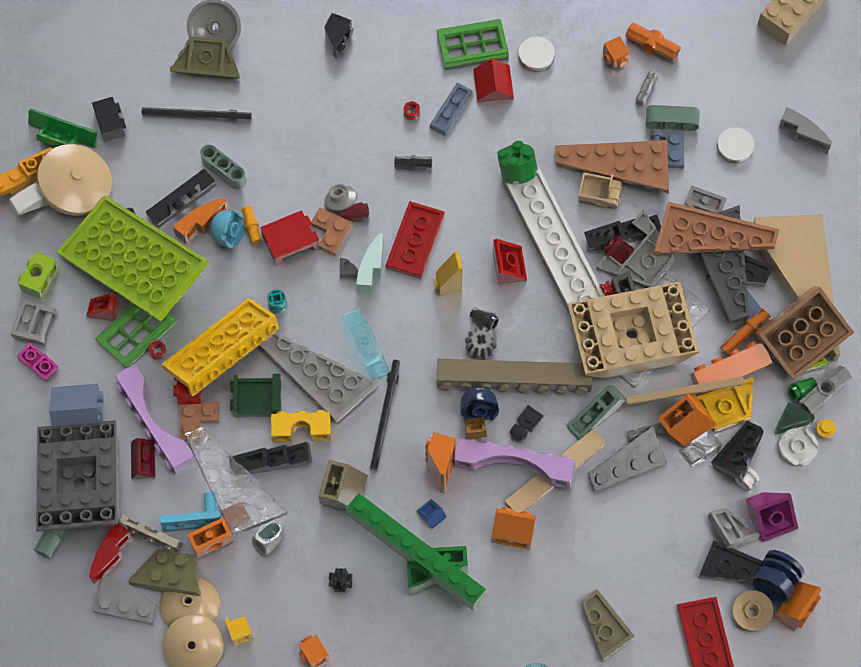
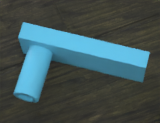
M214 492L204 493L205 512L160 516L162 531L198 529L221 519L220 510H216V494Z

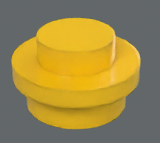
M822 419L818 422L816 431L821 437L830 438L836 432V425L829 419Z

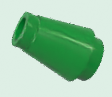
M810 377L792 383L787 389L788 394L793 401H800L817 386V382L814 378Z

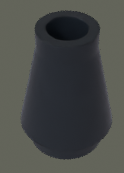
M476 307L470 312V317L482 327H485L486 330L493 331L498 325L499 317L496 316V313Z

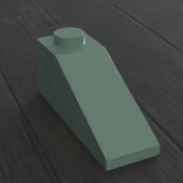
M607 385L567 426L581 439L611 416L626 401V398L615 386Z

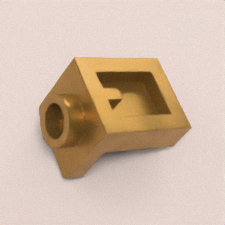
M484 417L464 419L467 439L487 437Z

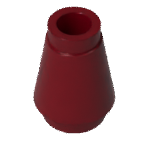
M359 202L347 209L341 210L342 218L353 220L369 218L368 203Z

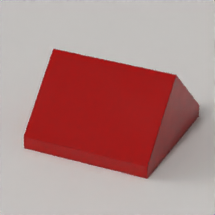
M491 58L473 69L477 103L514 99L510 65Z
M497 238L494 239L493 257L498 285L527 281L522 246Z

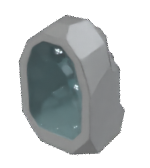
M276 521L266 523L252 537V545L263 556L268 555L280 543V539L284 535L283 525Z

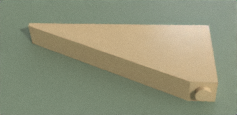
M823 215L755 217L753 223L779 229L775 248L760 250L768 264L773 266L772 270L793 302L813 286H819L834 305ZM839 345L828 353L833 362L837 361L840 356Z

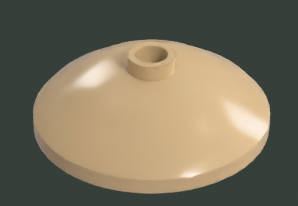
M199 577L198 583L201 596L164 591L160 600V612L167 626L169 627L175 620L186 615H201L215 622L220 611V598L213 584L205 578ZM190 598L192 599V602L190 604H186V599Z
M186 615L175 620L168 627L163 638V653L171 667H215L223 654L224 641L220 629L212 620L201 615ZM189 642H195L196 646L194 649L188 647Z

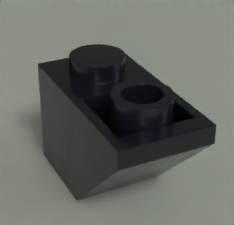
M331 13L324 26L325 37L333 56L338 58L340 52H344L346 40L351 38L354 28H352V20Z

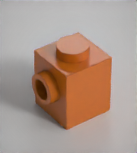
M620 36L604 43L603 54L607 64H610L613 69L621 68L628 64L630 51Z
M310 635L301 641L298 654L303 663L308 662L310 667H319L330 660L329 654L317 635L313 637Z

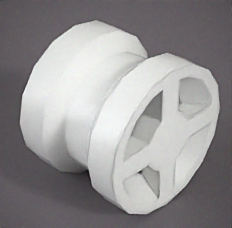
M748 467L743 481L736 478L735 481L741 488L750 491L753 483H757L760 477L753 469Z

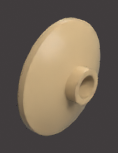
M746 591L736 598L733 605V616L737 624L749 631H758L765 628L772 620L773 605L770 599L762 592ZM750 608L756 609L755 615L749 613Z

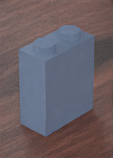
M86 384L51 387L49 414L52 427L99 423V416L103 415L102 403L104 402L103 391H99V385Z

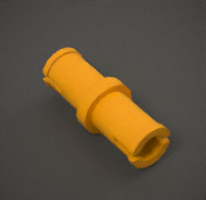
M245 206L241 209L245 221L244 228L248 231L250 243L256 245L263 241L258 229L259 223L255 219L252 206Z

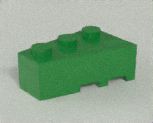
M466 546L433 548L464 573L468 572ZM407 561L409 595L437 584Z

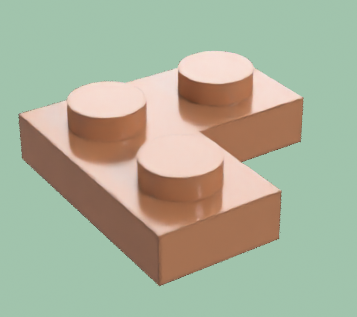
M320 207L311 221L313 227L326 232L318 245L319 249L336 256L353 223Z
M219 402L180 405L179 439L185 442H200V423H219Z

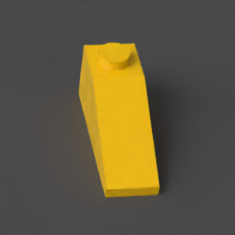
M458 251L454 252L436 271V278L433 279L435 290H439L440 296L462 291L463 267Z

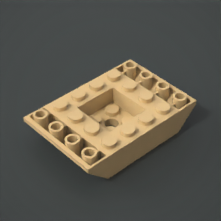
M680 282L568 303L586 376L603 379L675 365L699 353ZM628 331H634L637 334V337L631 339L626 335V333Z

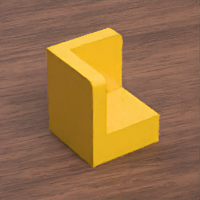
M245 616L229 621V618L225 619L234 646L253 639Z

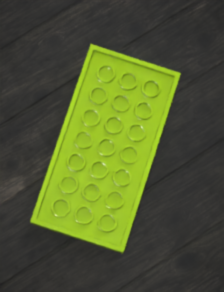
M105 195L57 250L59 256L159 322L164 319L209 264L206 258Z

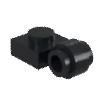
M528 405L517 418L516 422L519 425L514 424L509 432L511 437L523 442L529 433L526 429L533 433L543 420L544 415Z

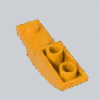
M50 147L18 162V167L0 174V197L7 193L13 195L37 181L38 167L43 157L52 148Z

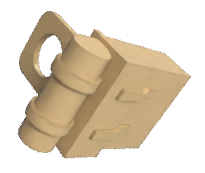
M583 173L578 201L593 203L596 206L607 208V205L617 208L620 201V192L622 191V182L613 180V174L609 178Z

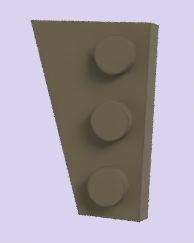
M598 589L581 600V605L602 662L634 639V634Z

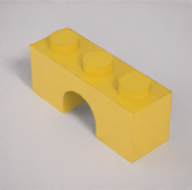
M317 410L315 413L297 411L287 414V412L280 411L276 414H271V436L273 443L292 442V434L299 427H305L310 430L312 441H331L330 412Z

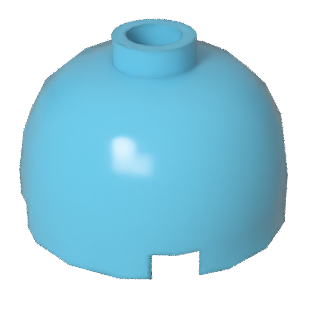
M224 210L218 212L213 220H211L209 228L211 236L217 244L234 248V244L238 245L245 229L244 225H241V219L244 220L242 213L234 210Z

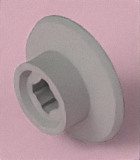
M336 184L327 193L325 205L334 211L347 209L356 201L357 193L350 186Z

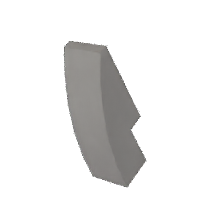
M786 107L779 128L794 133V141L828 154L832 145L829 137L807 117Z

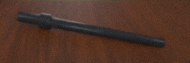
M142 107L141 110L142 114L226 118L229 121H237V119L252 120V112H238L231 109L229 111Z
M396 359L393 360L391 371L387 376L386 382L388 385L370 469L377 471L395 385L398 384L400 361Z

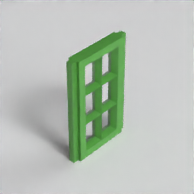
M501 19L437 29L445 69L482 63L491 58L495 60L509 58ZM496 29L498 38L483 39L482 32ZM478 33L480 41L465 43L463 35ZM460 36L461 44L447 46L445 38ZM499 41L500 50L486 52L485 43ZM481 44L482 53L467 54L466 46ZM462 47L464 56L449 58V49Z
M131 304L95 340L119 363L128 368L148 350L152 342L158 341L177 323L169 313L164 317V321L153 330L146 324L153 317L149 315L143 321L136 315L141 309ZM134 318L140 325L128 334L122 327ZM144 327L150 334L138 343L132 336ZM120 331L126 338L114 348L108 340ZM129 340L136 347L124 357L118 349Z

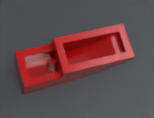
M118 522V525H114L108 532L95 554L89 578L94 585L102 578L103 573L106 574L123 557L119 549L132 538L130 532L120 522Z

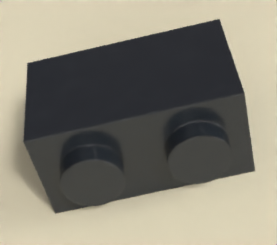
M113 96L92 102L103 141L106 142L125 136L123 129H126L124 118L119 117V113H122L119 102L115 103Z

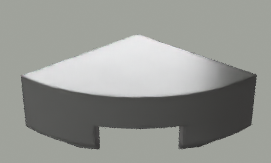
M340 258V278H357V267L348 259Z

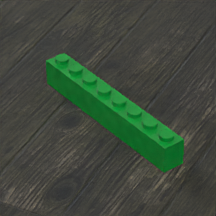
M360 493L346 507L347 516L472 611L475 610L486 596V589Z

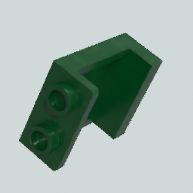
M272 374V378H238V375H234V381H230V393H233V399H230V411H233L234 417H271V414L281 411L280 374Z

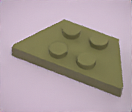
M190 36L184 49L180 51L177 60L170 67V72L240 79V74L228 42L222 39Z
M157 549L128 581L131 586L201 596L198 583L199 575L196 569L197 560L194 554Z

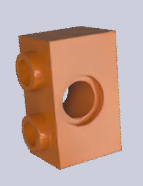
M224 517L187 534L197 558L234 541Z

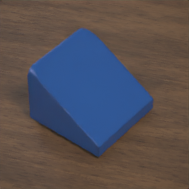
M432 499L417 510V513L432 529L446 518L443 508Z

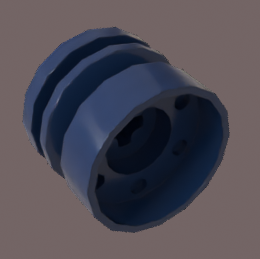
M769 550L761 562V567L756 570L751 578V584L756 591L762 592L770 600L777 603H786L795 590L794 586H797L803 577L804 568L790 555L778 550Z

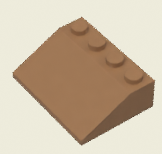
M819 286L810 288L754 332L760 342L764 343L767 351L792 380H795L854 333Z

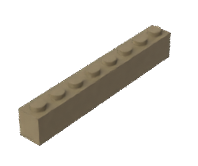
M437 358V387L445 390L451 388L470 390L471 388L483 387L489 390L498 389L504 392L512 389L520 392L537 390L540 393L548 391L567 393L572 391L578 394H586L591 392L592 376L585 375L582 363Z

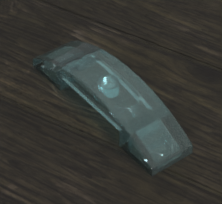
M360 308L343 314L342 318L361 353L371 379L377 380L388 375L390 371L385 358Z

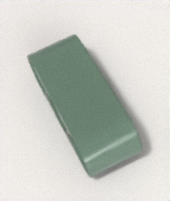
M650 105L646 108V127L662 130L695 131L699 129L700 111L696 107Z
M213 145L202 147L200 154L205 167L234 189H241L246 185L245 172L241 166ZM235 176L241 177L239 179H233Z

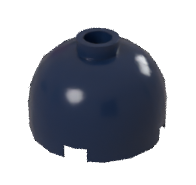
M483 387L472 388L462 396L460 414L464 419L484 417V420L490 419L492 421L498 416L499 404L495 394L489 389Z

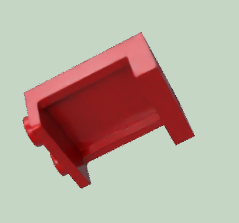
M302 210L260 227L261 235L276 266L283 264V258L312 246L314 250L318 248V235L316 231L312 232L310 228L312 226L308 215L304 216Z

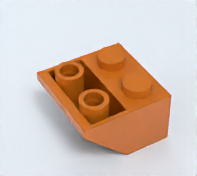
M686 394L658 417V420L667 432L687 449L718 425L695 394Z
M507 507L496 508L491 543L530 550L536 516L527 511L519 513L513 512L512 509Z
M800 581L797 586H794L795 590L790 599L781 605L774 618L793 631L797 627L802 628L811 614L809 611L812 612L821 599L819 593L822 589L820 587Z

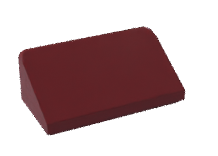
M136 438L131 442V479L155 478L154 440Z

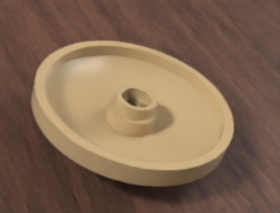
M68 144L52 149L43 157L37 170L36 180L41 196L51 207L64 214L73 216L87 215L104 195L108 197L111 192L112 177L109 167L101 156L84 146Z

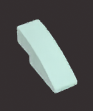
M381 233L373 240L362 259L356 282L357 292L372 293L373 275L381 276L384 242L383 234Z

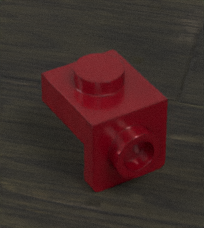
M617 235L613 239H609L604 246L605 255L613 257L621 264L634 252V248Z

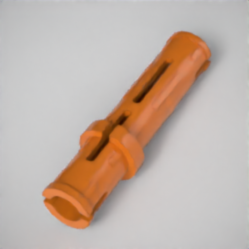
M762 308L751 319H747V323L722 344L720 348L728 355L729 352H732L752 333L757 331L771 317L770 314Z

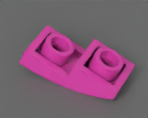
M31 342L17 355V358L44 381L59 368Z

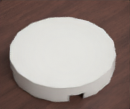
M539 36L524 40L520 45L518 53L520 62L532 71L546 69V67L553 63L555 57L552 43L546 38Z
M738 127L724 130L717 142V149L721 157L726 161L736 163L748 160L755 146L751 134L745 129Z
M792 428L787 430L781 436L778 444L781 458L793 466H805L817 454V440L811 432L805 429Z

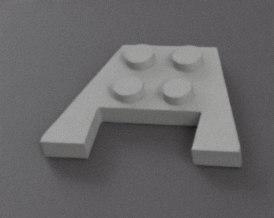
M642 210L632 224L647 235L623 265L613 257L605 255L596 267L616 276L629 271L633 282L650 288L654 287L676 258L673 254L654 255L659 232L647 213Z

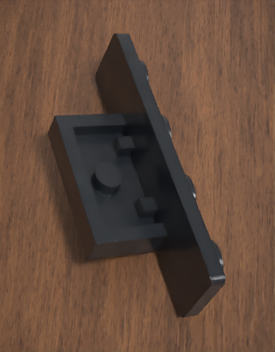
M202 169L146 211L147 216L156 226L160 225L215 184V180L205 169Z

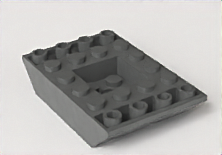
M116 420L92 424L37 427L36 531L118 525L120 518L119 443ZM78 481L85 482L82 487L74 486Z

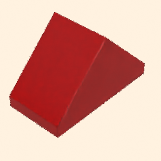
M109 293L90 299L86 316L94 319L114 321L119 309L116 294Z

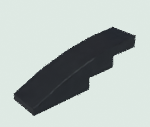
M658 215L650 216V220L660 233L661 224ZM635 219L623 223L616 221L584 232L590 250L604 248L607 241L613 239L616 235L626 243L643 240L647 235L632 224Z
M308 442L289 447L286 444L271 449L264 447L229 457L231 476L274 471L312 462Z

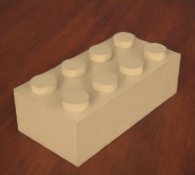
M772 0L760 13L757 25L787 45L826 0Z

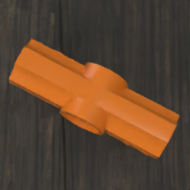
M634 22L630 24L625 35L626 38L642 45L646 52L651 54L658 53L672 61L676 59L681 49V46L665 39L664 35L658 30L652 29L650 31Z

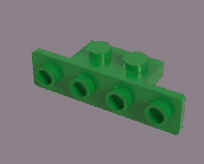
M32 108L28 111V124L41 129L36 135L37 141L54 147L68 144L76 145L78 142L91 147L97 145V131Z

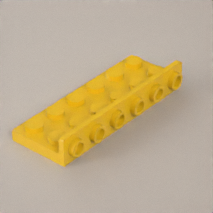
M248 297L162 363V367L166 372L187 386L189 393L194 396L278 331L279 325L276 316Z

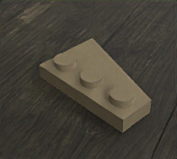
M122 514L119 522L128 527L127 530L136 536L141 533L146 536L145 540L154 544L156 541L163 543L162 547L169 551H174V549L180 551L183 543L160 531L152 530L141 522L136 523L124 514Z

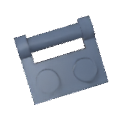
M652 130V141L667 140L668 168L684 169V132Z

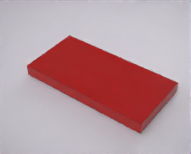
M409 201L385 269L421 279L445 211Z
M717 597L677 604L691 667H734Z

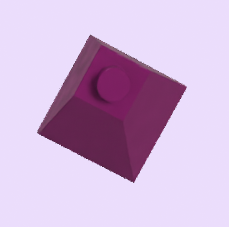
M762 492L746 499L749 516L756 531L760 533L762 542L799 528L790 493Z

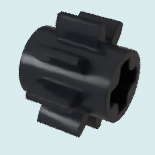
M336 568L334 573H329L328 586L333 587L335 592L345 593L347 587L352 588L353 574H349L346 568Z

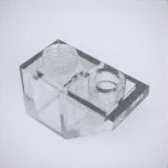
M709 429L680 449L679 453L689 466L692 467L704 463L719 453L722 443Z

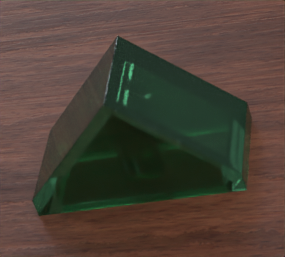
M788 402L775 428V435L785 433L792 428L811 425L815 419L814 414Z

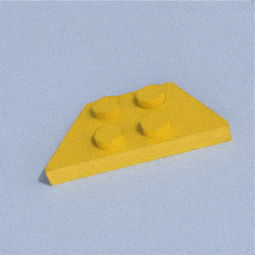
M753 377L745 379L744 385L718 389L697 396L718 424L712 429L714 432L751 419Z

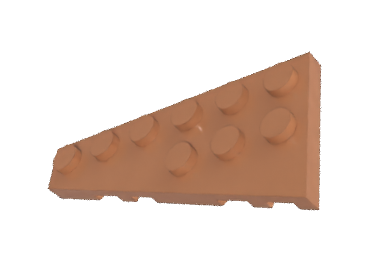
M667 140L555 145L557 166L573 170H583L589 172V174H599L609 178L613 174V180L632 185L638 184L646 186L648 189L653 190L654 188L669 194Z
M668 202L654 255L774 249L779 229Z

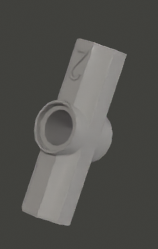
M839 365L825 379L820 380L818 385L798 402L801 409L811 415L825 401L830 400L832 395L852 378L849 370ZM825 387L829 390V392H823L821 388Z

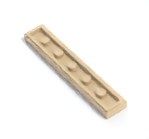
M744 377L628 396L626 401L627 404L632 405L684 396L686 394L741 386L745 384Z
M592 429L559 457L567 456L575 460L576 470L603 448L606 442ZM538 473L506 499L505 504L513 512L521 513V511H526L555 486H551Z

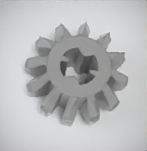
M476 327L475 332H468L469 337L465 338V343H467L465 348L470 350V356L477 354V359H480V355H483L487 359L488 354H494V349L497 348V337L492 336V330L486 332V328L483 327L482 331H479Z

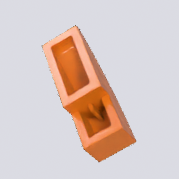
M223 197L213 200L191 211L173 227L175 236L187 243L198 230L205 234L216 214L228 208L227 199Z

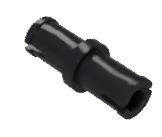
M395 156L394 167H411V169L432 168V156Z

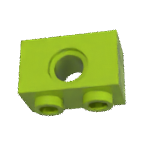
M35 252L34 256L29 258L25 272H22L18 278L21 291L42 299L59 269L57 261ZM35 273H41L38 277H33Z

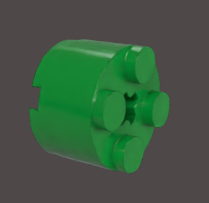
M515 141L512 145L497 152L501 176L505 182L513 184V181H519V184L532 180L537 175L538 166L535 152L530 145L524 144L523 141Z

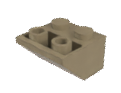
M329 460L319 493L320 504L346 510V507L358 493L363 495L368 475L349 464Z

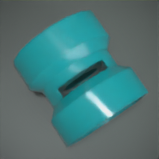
M274 289L268 293L267 302L270 311L275 314L283 313L287 308L285 293L280 289Z

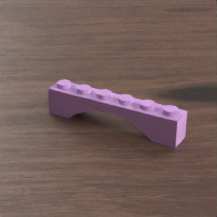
M136 364L116 374L117 382L115 385L120 393L124 392L127 396L124 399L129 408L134 407L136 419L139 423L143 422L146 426L144 431L149 439L153 438L156 442L154 447L158 454L163 453L166 459L163 461L169 470L173 469L175 474L196 463L195 457L186 442L163 431L150 417L146 407L147 384Z
M459 438L454 458L455 467L474 471L495 463L519 464L539 473L551 486L571 489L575 471V460L567 456L555 457L546 452L540 454L530 449L519 450L509 445L498 446L489 441L482 443L467 438Z

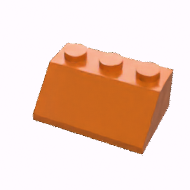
M433 432L432 438L428 437L425 445V462H428V471L441 493H445L454 465L456 438Z

